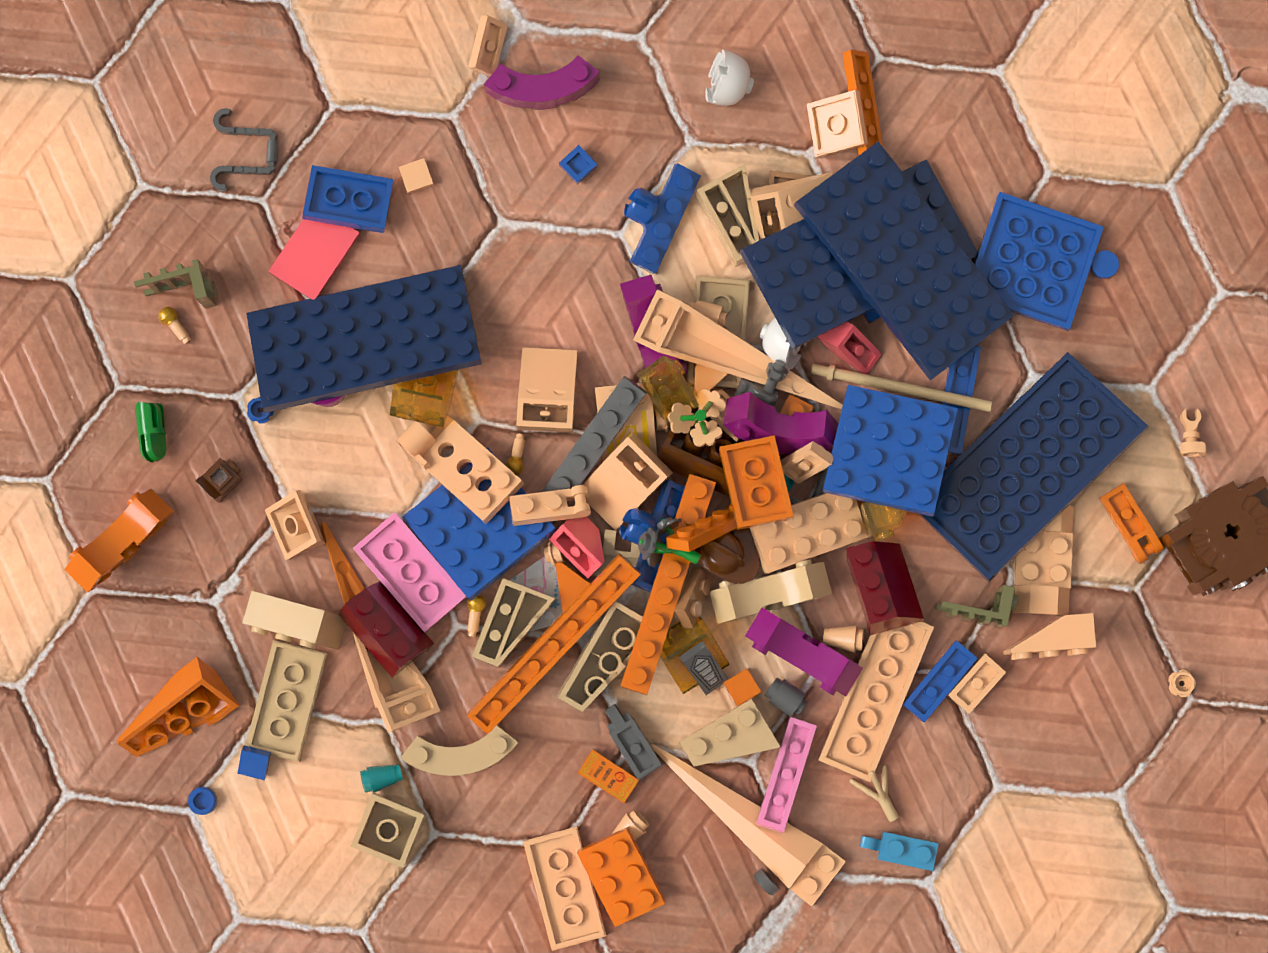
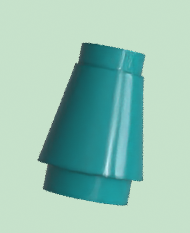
M399 764L367 766L366 770L360 771L365 793H376L403 780Z

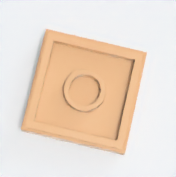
M854 90L807 104L815 157L821 158L868 145L859 91Z

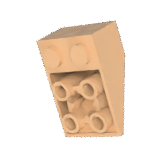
M830 172L752 188L751 201L759 239L761 240L803 220L804 218L794 206L795 202L832 176L833 173Z
M522 348L517 408L518 430L573 433L577 350Z
M632 434L609 455L583 484L587 487L588 492L586 502L616 531L624 523L622 518L625 513L630 509L639 508L673 472L635 434Z
M1093 613L1064 615L1055 618L1004 650L1003 654L1011 655V660L1032 658V653H1039V658L1061 656L1060 651H1067V656L1089 654L1088 649L1096 647Z

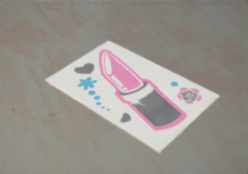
M545 556L509 580L556 599L554 604L530 632L551 626L563 613L556 567L552 563H547Z

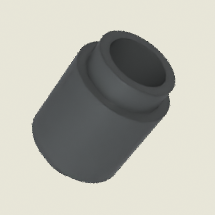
M778 677L764 695L770 699L769 702L790 717L793 713L799 715L807 704V701L804 700L806 693L784 679L782 681Z

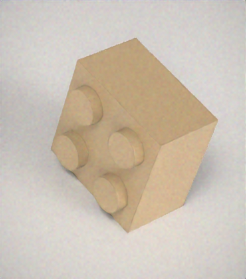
M372 793L350 847L404 868L408 863L427 813L380 794Z

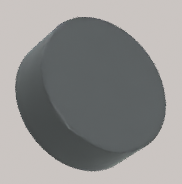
M763 868L754 874L755 880L769 895H774L780 890L777 882Z

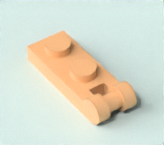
M578 485L571 489L509 496L513 526L589 516L591 509L590 505L586 502V497L588 496L587 487ZM575 500L576 505L568 507L567 501Z

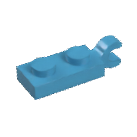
M882 831L881 840L861 836L859 847L878 851V860L933 871L939 843Z

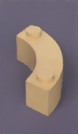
M809 559L795 563V569L751 580L744 584H733L727 581L719 583V589L709 592L717 624L756 615L761 608L770 612L831 595L832 591L824 562L812 564V560Z
M498 725L482 739L461 747L440 746L421 736H417L400 759L428 773L447 776L466 775L497 764L508 756L520 742Z

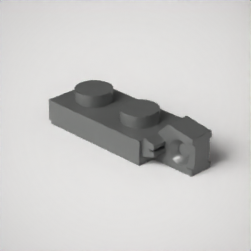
M616 704L608 707L605 712L612 721V723L607 725L610 731L609 734L637 779L640 780L663 766L629 712L622 715Z

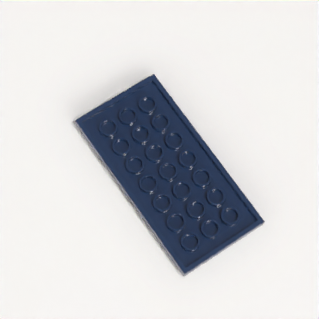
M879 141L795 202L794 206L930 381L1014 316Z
M924 160L902 171L971 260L976 258L978 251L928 161ZM805 219L769 235L740 251L742 258L792 349L874 309Z
M461 265L319 296L313 300L306 299L246 313L264 413L482 364Z
M1067 352L944 470L934 517L917 514L990 582L1148 430V425Z

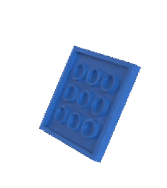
M999 192L975 265L1013 313L1069 331L1104 226Z
M848 385L832 449L833 462L832 465L828 466L823 492L934 517L958 408Z
M468 463L460 470V474H468L472 470L473 464ZM489 479L481 481L478 490L487 491L491 487L492 481ZM443 485L402 517L470 601L557 531L551 522L513 526L509 501L485 524ZM521 487L515 495L527 493Z

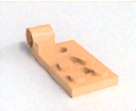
M449 416L431 433L417 421H414L396 440L416 462L485 524L509 501V496H514L524 485L518 476ZM453 446L454 452L451 456L441 457L443 448ZM464 463L473 464V468L468 474H460V467ZM486 479L492 481L491 487L487 491L478 490L481 481Z

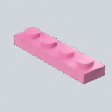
M792 717L789 718L756 825L780 833L784 832L817 727L816 725Z

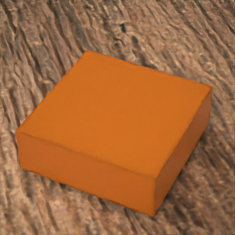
M748 669L723 682L737 707L761 693Z

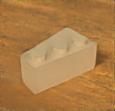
M746 164L697 189L696 193L699 203L735 268L745 263L740 254L741 249L759 241Z
M503 578L472 657L500 668L554 604L556 599Z

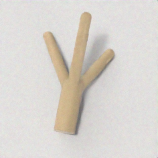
M886 765L882 766V786L876 773L870 771V776L878 794L854 779L849 780L850 784L880 803L889 822L899 818L888 796Z

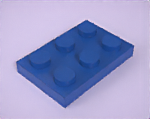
M312 165L302 217L304 220L384 233L393 179Z

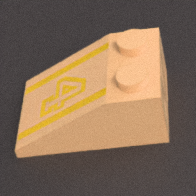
M650 382L636 383L647 391V394L602 455V463L632 434H635L657 456ZM617 385L595 387L597 413Z

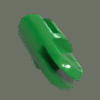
M138 402L135 405L141 456L149 462L160 461L166 455L167 450L162 403Z

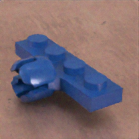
M677 163L674 164L660 195H655L643 188L635 189L628 199L632 202L630 205L625 204L624 214L627 218L641 224L643 233L629 261L630 263L651 274L657 273L701 175Z
M665 480L652 514L638 508L630 509L625 513L622 521L630 525L628 528L620 525L619 533L621 537L638 545L640 536L647 532L649 527L657 531L658 527L656 525L662 519L671 517L672 520L675 519L685 487L673 481ZM667 532L659 536L663 544H667L666 537L669 536ZM640 553L635 568L640 571L641 575L631 585L651 593L660 563H656L654 567L648 565L647 560H643Z

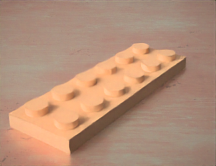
M918 622L869 635L858 665L863 667L847 696H844L819 756V761L871 782L870 771L875 772L934 629L933 626L924 622Z

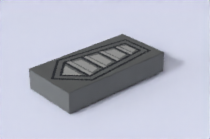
M703 641L679 657L705 695L728 680V677Z

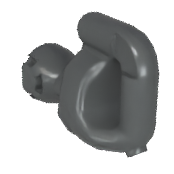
M776 360L774 363L770 362L766 369L768 379L765 385L741 379L734 396L752 392L761 401L775 407L779 397V392L775 388L778 382L784 380L789 373L788 369L785 368L786 363L782 360Z

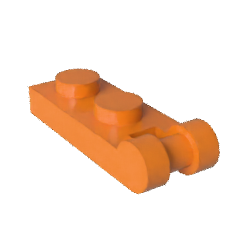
M1124 483L1099 498L1130 548L1133 557L1139 564L1145 562L1149 555L1153 553L1158 554L1164 550L1162 543ZM1145 536L1148 544L1141 547L1137 540Z

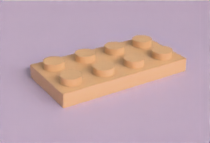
M828 493L792 504L793 519L750 527L764 573L776 571L868 538L857 500Z

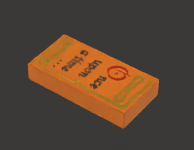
M593 749L577 772L622 803H625L639 781Z

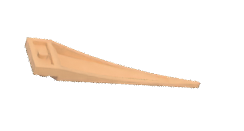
M658 289L633 339L659 353L764 385L768 379L766 373L767 366L770 362L774 363L766 354L695 308ZM789 369L786 378L778 382L776 389L839 409L843 407V404Z
M650 744L653 750L791 891L810 906L814 905L846 863L845 860L823 843L789 823H786L783 833L756 825L761 809L760 806L658 746Z

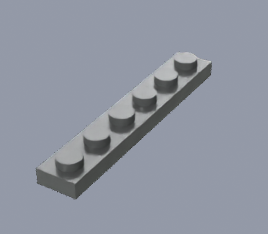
M624 376L542 492L571 489L574 486L582 485L645 397L647 391Z

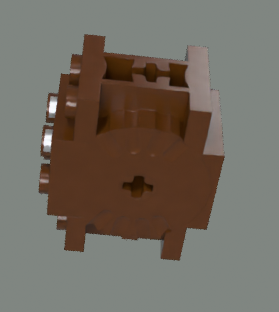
M1264 476L1248 482L1239 489L1234 481L1217 488L1176 513L1175 517L1180 525L1158 538L1163 547L1167 548L1188 581L1189 585L1187 587L1192 595L1199 593L1203 596L1210 595L1220 588L1221 590L1229 588L1232 591L1240 590L1253 582L1251 576L1255 575L1257 577L1268 573V490L1266 488L1268 483Z

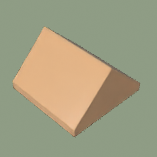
M300 489L265 509L285 560L292 559L325 544L307 497Z

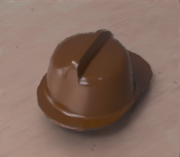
M730 532L695 549V552L702 554L699 564L727 582L744 584L752 580L758 573L760 561L755 548Z

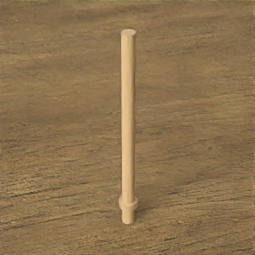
M813 363L811 374L827 377L829 381L837 379L986 412L991 411L993 402L836 368V365L833 364L825 366Z

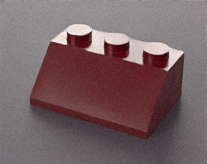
M871 541L846 548L847 563L870 635L924 621L900 543Z
M381 581L366 587L344 604L338 614L392 678L434 645V642Z

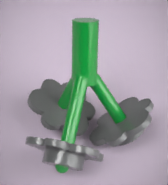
M671 517L662 519L656 525L658 527L657 531L649 527L647 532L640 536L638 548L643 560H647L649 566L654 567L656 563H660L662 553L676 554L696 565L698 564L702 554L693 550L687 552L669 549L667 544H663L660 541L659 536L666 532L669 536L674 534L672 529L679 525L682 521L681 518L672 520Z

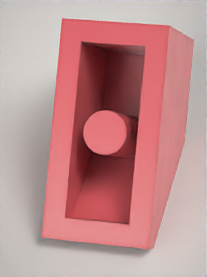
M849 322L817 337L831 352L862 374H868L882 355Z
M587 516L568 519L549 539L587 579L605 562L600 531Z

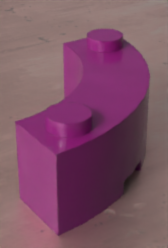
M579 55L565 67L542 75L518 73L500 64L484 83V88L488 95L504 104L516 108L518 106L534 110L556 108V106L569 101H575L586 94L599 82L600 73Z
M652 274L620 284L634 336L657 289L663 292L660 283L655 285ZM637 342L654 396L685 387L683 375L688 373L683 359L659 353Z
M752 392L727 398L723 425L735 437L744 441L775 435L778 452L785 455L794 453L812 441L821 445L829 453H832L839 424L828 410L811 413L794 412L792 416L777 413L776 407L761 401Z
M764 608L760 609L745 637L754 642L752 645L754 649L764 655L768 651L774 653L822 682L819 687L833 696L836 691L847 696L863 667L823 643H819L816 639Z

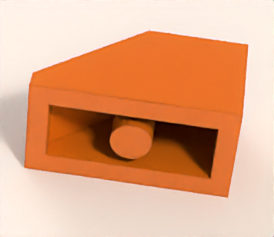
M558 562L555 565L562 612H564L590 583L563 563Z

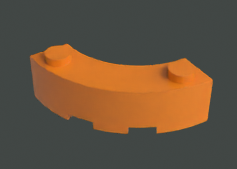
M152 489L142 494L139 492L134 494L127 502V509L102 534L84 548L79 546L70 554L69 559L71 561L64 570L87 593L111 577V573L122 563L125 565L141 549L139 546L146 542L151 535L154 536L174 513V510Z

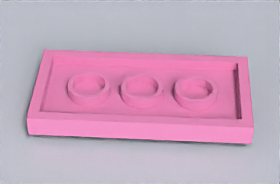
M395 512L353 547L359 557L425 633L466 598L465 594Z

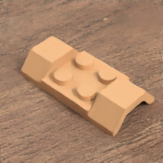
M1069 505L1015 557L1013 587H1015L1014 594L1018 595L1016 609L1012 613L1069 615L1073 549V506Z

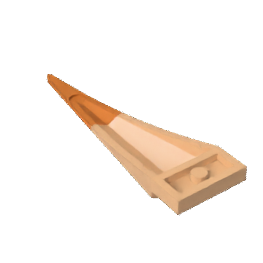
M322 522L320 527L343 603L345 604L365 588L349 564L325 522ZM353 632L375 708L378 707L388 733L440 712L430 685L413 662L392 678Z

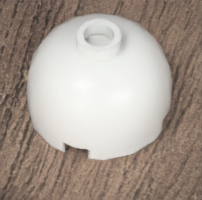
M722 49V53L718 52L708 78L712 77V89L706 87V101L715 105L729 106L741 101L745 93L750 94L754 79L750 77L749 65L742 56Z
M776 318L763 326L760 339L763 340L762 348L764 354L774 362L782 360L786 363L785 368L793 369L802 354H797L801 345L792 349Z

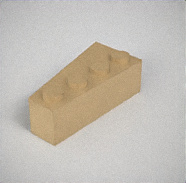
M615 601L602 615L556 697L583 712L628 664L643 617Z

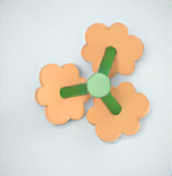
M707 388L701 389L699 397L695 400V405L699 407L695 415L691 413L690 405H683L682 403L673 404L672 412L668 414L672 432L689 433L690 426L695 424V429H692L690 432L694 444L698 447L705 444L708 446L713 445L715 439L722 436V429L717 426L716 421L711 420L707 422L705 419L710 415L717 418L720 416V411L725 410L726 401L720 398V392L717 390L711 392Z

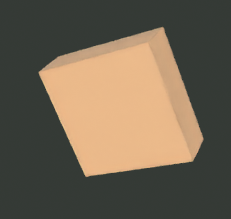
M424 158L399 167L408 194L434 186Z

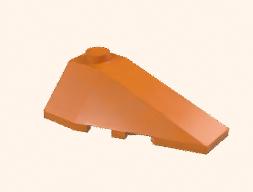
M196 657L173 675L117 739V744L137 757L167 744L168 739L182 733L184 736L193 733V728L207 723L210 726L219 722L239 705L217 672L200 658Z

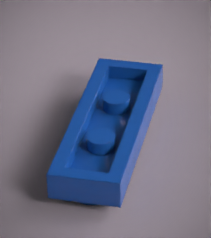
M955 640L902 705L925 723L977 660V657Z

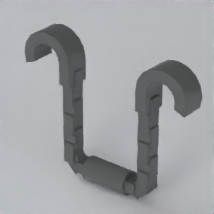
M227 108L220 109L214 115L213 123L216 129L225 135L269 136L270 140L267 141L266 156L268 166L266 168L246 166L216 167L211 172L210 181L213 187L220 192H228L225 184L217 182L219 175L237 173L271 175L276 170L274 166L277 163L278 153L277 134L271 128L252 129L221 126V119L226 116L230 117L232 114L231 109Z

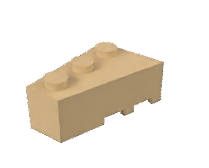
M251 591L242 622L252 626L251 632L266 636L268 631L276 632V639L291 642L292 638L301 639L299 645L316 649L318 644L339 650L346 623L337 614Z
M752 699L679 742L693 767L780 748L779 743Z

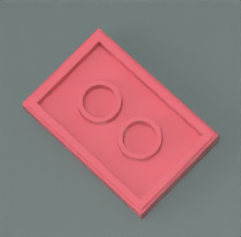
M303 219L268 272L309 299H316V297L320 296L360 236V233L350 227Z

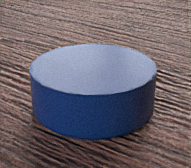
M1100 251L1095 254L1090 269L1097 278L1108 279L1118 271L1119 261L1114 253Z
M198 787L188 797L189 808L198 815H207L214 811L217 806V795L208 787Z

